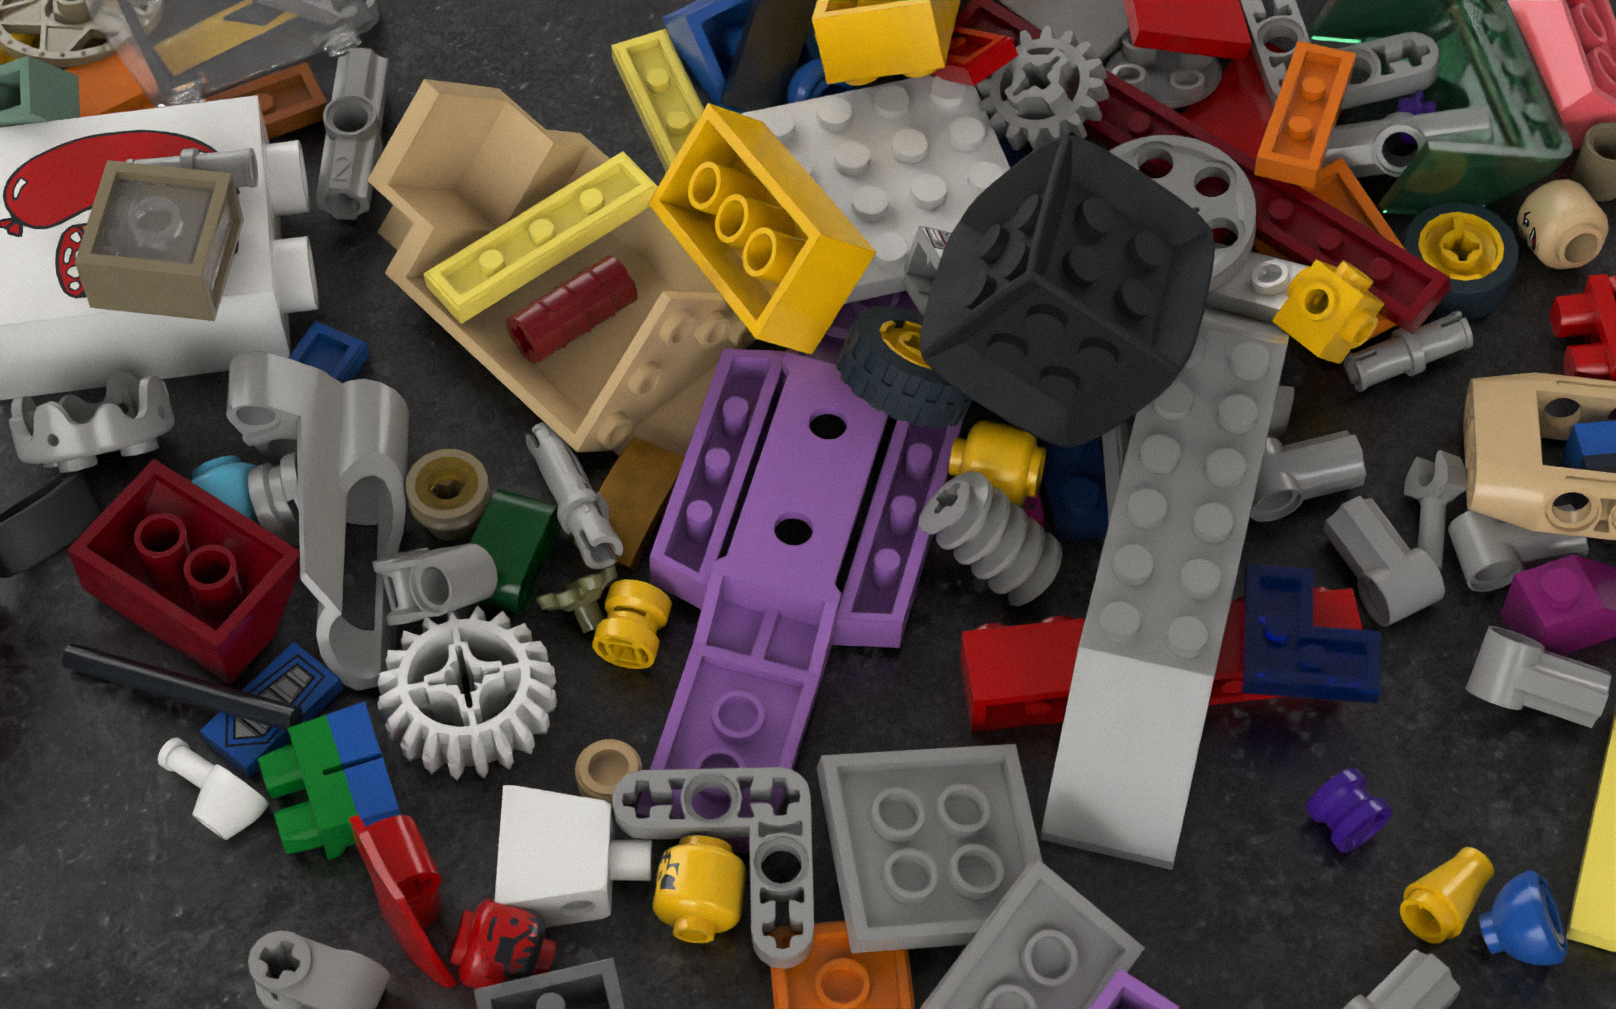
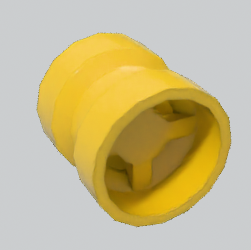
M625 579L614 582L610 586L605 601V610L608 616L607 619L602 620L597 625L592 648L597 655L616 666L628 669L649 668L654 664L659 649L660 640L656 636L657 631L667 624L672 601L661 589L649 583Z

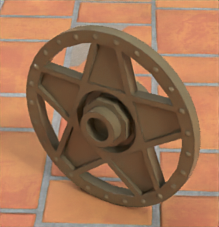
M0 0V48L15 59L31 56L58 68H69L71 66L93 63L120 52L135 40L139 45L145 42L156 31L163 19L164 0H150L146 16L127 6L131 0H23L12 4L10 3L13 0ZM9 33L40 34V49L30 47L15 40ZM106 39L113 40L105 44Z

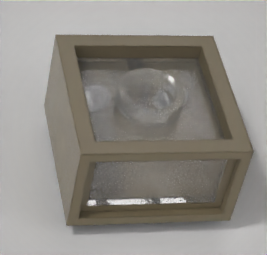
M107 160L75 260L90 308L215 321L244 222L232 173Z

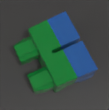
M365 701L288 728L292 741L291 745L281 747L258 757L270 800L306 789L310 800L274 812L286 854L324 846L328 861L335 859L345 851L346 846L356 844L348 818L359 815L365 826H369L380 820L401 815Z

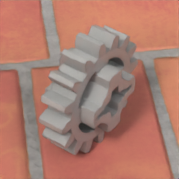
M1044 26L1040 39L1032 40L1026 30L1021 31V45L1015 47L1019 56L991 74V79H984L977 84V88L983 98L978 103L979 108L987 113L990 120L988 124L994 129L998 140L1006 136L1012 149L1016 151L1021 149L1026 141H1029L1033 150L1052 139L1070 133L1084 139L1087 133L1082 123L1086 119L1100 121L1103 115L1097 102L1109 99V92L1104 83V79L1108 76L1101 59L1097 58L1089 41L1079 44L1072 30L1068 29L1059 40L1055 38L1051 26Z

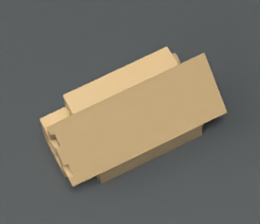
M424 79L367 179L375 189L393 204L377 232L397 250L385 274L576 452L614 451L620 456L630 440L635 436L685 457L722 350L745 349L756 338L651 207L460 324L426 287L423 273L608 161L610 158L581 133L543 128L499 88ZM612 255L624 265L635 283L638 292L637 301L616 313L615 317H610L608 320L592 328L591 332H586L584 335L568 343L566 348L557 350L536 364L528 361L520 353L510 337L506 319L528 306L529 302H534L535 299L541 298L552 291L554 287L567 282L578 275V272L584 271L585 268L591 267L605 257Z

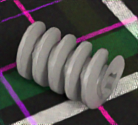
M970 471L963 473L946 482L932 495L919 516L918 526L925 534L937 533L936 542L944 550L954 549L956 560L962 565L971 564V571L978 579H989L988 586L994 593L1006 594L1009 592V605L1021 606L1041 595L1053 582L1060 568L1063 555L1061 543L1051 533L1044 532V528L1034 518L1027 517L1026 512L1019 505L1010 502L1003 491L992 487V483L980 472Z

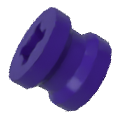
M1349 768L1327 781L1312 795L1305 808L1315 822L1326 823L1332 831L1331 841L1341 853L1352 851L1370 840L1386 825L1393 813V810L1383 798L1372 797L1367 791V779L1358 768Z

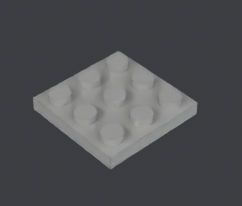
M1016 744L821 755L816 769L851 953L967 945L1027 865L1036 859L1042 862Z

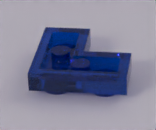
M1247 564L1244 575L1242 693L1377 703L1381 692V631L1313 626L1314 569Z

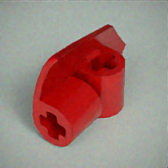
M359 815L348 818L357 848L370 874L382 917L394 939L412 962L435 982L447 989L457 985L458 983L437 955L424 932L425 929L433 925L440 915L442 902L438 887L441 884L442 877L414 819L411 816L398 815L365 826Z

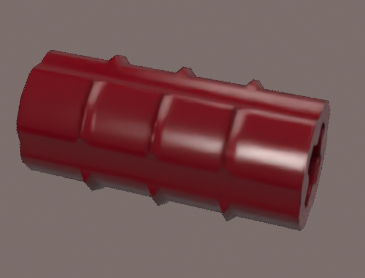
M609 255L591 267L585 268L584 271L578 272V275L567 282L554 287L552 291L541 298L535 299L534 302H529L528 306L506 319L507 329L520 353L528 361L536 364L557 350L566 348L568 343L584 335L586 332H591L592 328L603 321L608 320L610 317H615L616 313L637 301L638 292L633 279L624 265L617 258Z

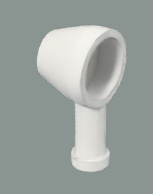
M178 737L172 738L161 748L158 755L159 765L167 771H175L201 789L192 815L221 838L228 840L255 822L270 805L252 787L218 764L213 765L192 751L188 743Z

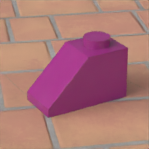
M1573 554L1514 574L1501 615L1509 630L1530 637L1545 646L1544 650L1562 656L1615 638L1616 567Z

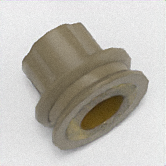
M439 449L424 455L414 463L406 477L405 492L413 517L424 527L428 528L436 538L452 541L467 538L476 531L490 501L488 475L483 464L476 457L458 449Z

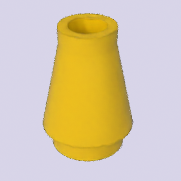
M1464 847L1455 857L1407 886L1404 891V901L1400 905V915L1407 928L1418 938L1433 944L1442 943L1445 939L1457 937L1461 933L1485 885L1494 875L1492 863L1479 850Z

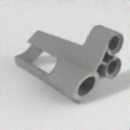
M261 351L239 354L231 360L229 366L226 407L228 420L243 435L242 440L248 446H254L262 455L271 460L280 462L284 455L297 451L300 580L318 599L316 638L320 655L329 670L337 675L345 686L356 691L378 687L379 673L388 671L385 661L388 650H397L398 625L389 626L387 624L386 615L391 609L382 573L376 572L374 630H361L352 626L341 616L346 522L356 525L378 524L377 560L400 553V544L404 534L407 497L405 488L408 466L409 410L406 402L395 389L382 382L358 379L341 383L323 370L276 354Z

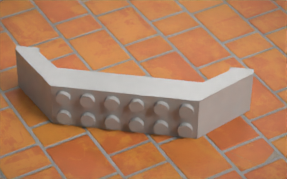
M1205 306L1197 341L1186 365L1170 387L1136 413L1079 643L1040 840L1173 870L1273 409L1290 335L1276 324Z

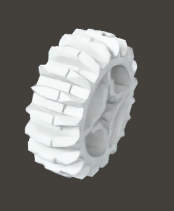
M477 605L470 619H460L459 614L454 610L447 614V622L439 625L429 617L424 618L422 635L403 630L401 638L403 650H388L385 659L388 671L379 673L378 678L381 696L377 704L381 718L387 722L385 728L389 739L394 744L400 743L402 753L409 762L422 757L424 768L431 775L443 764L447 763L450 775L457 781L464 772L465 766H475L477 774L485 779L489 770L488 763L498 760L501 765L510 770L514 763L512 754L514 749L532 755V750L535 747L533 734H547L550 726L548 713L554 712L557 704L556 693L553 689L554 684H556L555 670L553 666H550V662H548L547 650L542 642H533L531 631L525 623L511 628L510 618L505 615L504 611L500 612L490 622L486 621L484 611ZM464 677L468 678L470 690L473 691L471 692L473 703L471 708H467L465 696L461 694L464 693L462 683ZM502 711L500 714L489 720V718L492 717L495 713ZM450 722L458 725L459 727L444 725L441 723Z

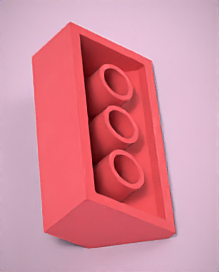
M1490 0L1496 15L1492 19V26L1498 38L1506 45L1511 60L1507 63V71L1513 83L1521 90L1526 105L1522 109V116L1526 125L1538 138L1545 136L1565 150L1581 149L1585 135L1592 126L1602 122L1616 123V19L1609 0Z

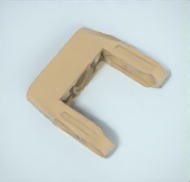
M1537 372L1471 378L1467 389L1463 418L1465 469L1467 472V508L1532 531L1616 541V473L1543 465L1541 438L1567 441L1573 424L1612 421L1608 416L1616 408V381ZM1558 398H1569L1580 405L1578 411L1573 415L1560 418L1551 416L1545 411V408L1551 401ZM1567 492H1577L1589 499L1586 506L1576 511L1560 510L1554 506L1553 502L1557 497Z

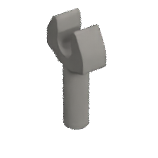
M1442 450L1437 452L1435 463L1416 457L1409 469L1404 487V495L1418 500L1421 505L1418 548L1423 549L1431 556L1439 571L1442 570L1447 502L1453 501L1467 488V472L1461 458Z

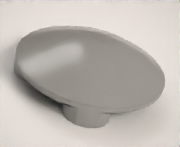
M1130 32L1124 35L1122 38V48L1109 59L1105 67L1109 72L1171 109L1185 107L1208 97L1218 87L1222 77V67L1217 57L1133 46Z

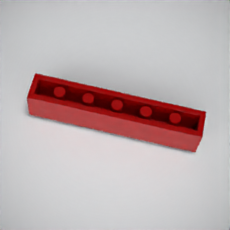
M1312 587L1294 595L1266 597L1261 594H1249L1231 601L1209 705L1360 688L1369 660V652L1353 588L1331 590L1326 587ZM1053 616L1044 619L1040 623L1008 626L1003 623H989L972 631H963L960 667L971 732L1064 722L1079 643L1086 618L1073 619L1069 616Z

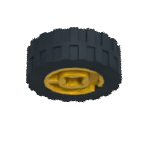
M877 305L870 306L869 310H861L855 318L837 358L836 367L841 372L840 378L844 384H848L852 392L857 397L868 402L869 406L891 415L894 419L902 422L904 420L913 423L915 426L945 428L947 425L953 427L959 423L960 419L963 420L972 399L941 378L921 356L920 336L924 316L909 309H898L895 306L879 307Z

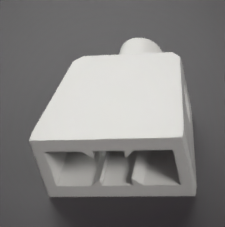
M503 785L495 902L535 910L543 916L545 926L552 927L605 919L610 916L613 880L652 881L653 840L615 839V826L612 805L599 799L514 785Z

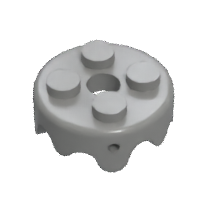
M129 371L117 372L109 378L106 397L102 402L89 403L78 396L65 395L60 399L59 403L49 401L36 406V403L29 396L16 397L11 404L12 418L9 419V426L19 460L29 464H43V468L58 467L60 473L73 472L98 464L96 455L120 450L121 456H133L159 448L157 437L170 431L175 424L173 409L165 382L157 376L143 378L139 384L137 378Z

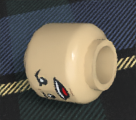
M1569 179L1554 180L1539 186L1523 202L1517 217L1519 234L1544 265L1557 270L1581 267L1591 262L1601 251L1609 230L1608 219L1603 210L1580 183Z

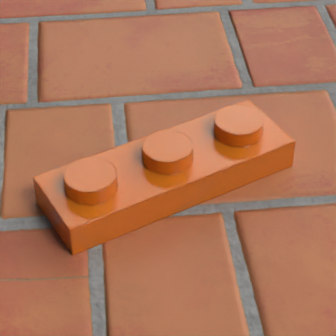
M1297 41L1256 158L1254 175L1315 188L1353 73L1356 53Z

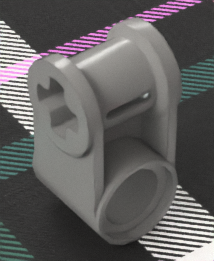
M465 544L434 550L420 548L390 555L372 562L374 572L382 573L391 609L386 615L389 626L410 623L427 617L440 616L485 600L494 593L498 581L497 569L492 557L484 548L477 544Z
M282 930L268 933L258 939L252 947L248 959L251 977L255 981L258 999L266 1009H376L391 976L388 970L381 964L362 954L349 950H338L299 936L294 932ZM294 967L296 972L289 971L288 968ZM275 974L280 976L278 979H272L271 975Z

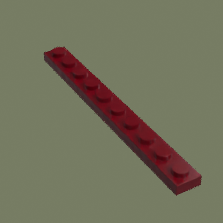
M971 0L956 17L954 25L1011 37L1015 47L1021 45V31L1026 30L1032 40L1040 39L1042 32L992 0ZM1105 69L1108 77L1104 79V83L1109 92V99L1097 102L1103 116L1100 121L1086 119L1082 123L1086 133L1111 149L1128 141L1156 135L1189 137L1218 148L1238 164L1250 182L1256 203L1255 237L1299 264L1312 266L1316 259L1338 267L1342 260L1350 263L1374 281L1368 291L1385 303L1378 313L1411 334L1416 332L1451 290L1450 277L1300 186L1254 175L1255 159ZM1157 158L1147 160L1141 165L1142 168L1158 178L1166 176L1173 168L1168 161ZM1207 177L1197 183L1195 188L1203 196L1218 197L1229 189V185L1222 178Z

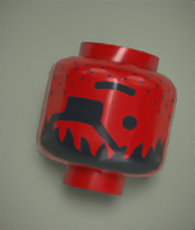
M485 899L478 904L474 912L464 909L454 937L449 963L458 965V975L462 984L479 989L548 973L553 961L556 942L544 938L546 926L541 913L532 909L495 902V899Z

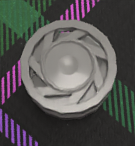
M297 451L284 455L279 465L274 466L266 462L253 467L248 472V487L254 511L260 525L290 545L298 547L300 546Z

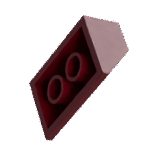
M155 459L137 475L67 549L82 588L229 685L240 676L273 639L300 573V550Z

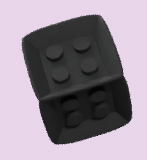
M1070 135L1052 139L1025 156L987 187L971 203L952 231L944 247L926 305L920 336L921 356L934 372L951 386L1014 426L1029 432L1034 437L1062 447H1074L1090 442L1110 431L1158 398L1171 386L1186 365L1197 341L1210 288L1215 257L1213 232L1203 218L1187 203L1104 148Z

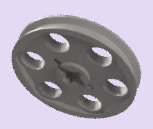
M1156 135L1138 138L1110 150V153L1124 160L1137 170H1139L1144 162L1153 158L1168 161L1173 167L1170 173L1158 179H1151L1187 203L1203 218L1211 230L1227 228L1237 235L1238 239L1230 247L1224 249L1215 248L1214 266L1208 294L1230 281L1246 262L1253 247L1256 234V203L1253 189L1238 164L1227 154L1208 143L1177 135ZM1207 177L1222 178L1229 185V189L1218 197L1203 196L1197 192L1195 187L1197 183Z

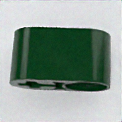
M497 489L494 492L470 544H477L484 548L492 557L497 569L498 581L496 590L491 597L479 603L520 615L525 612L558 539L561 524L557 518V505L502 489Z

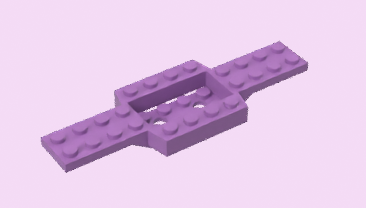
M907 291L844 304L812 355L787 348L786 351L722 350L650 554V583L701 609L694 641L650 770L782 767L794 770L832 645L900 648L933 534H925L918 526L919 516L932 495L950 480L949 461L955 438L963 437L965 416L963 420L960 419L957 425L953 427L947 425L945 428L920 427L904 420L903 422L897 420L841 598V593L835 584L887 419L894 418L883 411L876 410L869 406L870 404L864 399L857 397L849 385L844 384L840 378L841 372L837 370L836 363L855 318L861 310H869L870 306L877 305L879 307L895 306L898 309H909L920 314ZM832 414L843 420L846 430L838 438L822 439L811 431L809 425L819 415ZM786 519H800L810 526L813 534L807 542L801 545H787L781 542L775 535L774 530L776 526ZM718 788L703 789L697 793L692 802V808L699 816L711 820L722 817L731 807L730 797L726 792ZM740 788L743 804L741 818H752L750 803L771 804L773 815H780L787 792L786 789H774L772 800L751 802V788ZM682 789L672 790L673 804L653 803L650 792L643 791L636 809V818H649V812L653 806L672 805L673 819H683L680 800ZM750 837L718 838L731 844L733 851L750 855Z

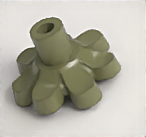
M615 564L603 569L598 574L572 580L563 586L565 591L539 596L536 598V601L542 610L547 609L548 612L556 609H563L567 612L573 610L583 633L594 630L602 620H605L597 599L601 598L604 589L613 583L612 580L617 578Z

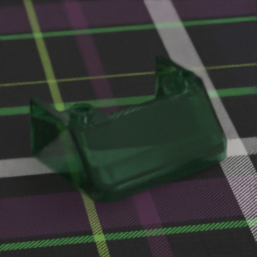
M1328 0L1307 30L1312 40L1356 44L1402 33L1417 32L1425 34L1434 40L1439 51L1436 80L1428 88L1422 90L1426 101L1436 100L1438 112L1489 105L1494 145L1427 140L1378 203L1382 213L1416 215L1432 205L1452 201L1478 204L1486 207L1555 173L1572 152L1571 138L1507 0ZM1412 58L1402 59L1407 60L1410 63L1411 67H1417L1421 65L1415 64ZM1381 63V75H1388V72L1385 73L1384 63Z

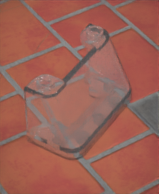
M83 0L92 21L155 108L205 102L204 96L325 50H327L330 57L346 53L351 48L361 44L359 34L374 20L365 0Z

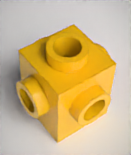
M1316 259L1311 267L1302 269L1293 278L1286 293L1288 299L1272 319V322L1317 357L1341 364L1352 348L1361 346L1372 335L1378 323L1376 315L1385 303L1368 291L1374 281L1350 263L1342 260L1340 265L1335 267Z

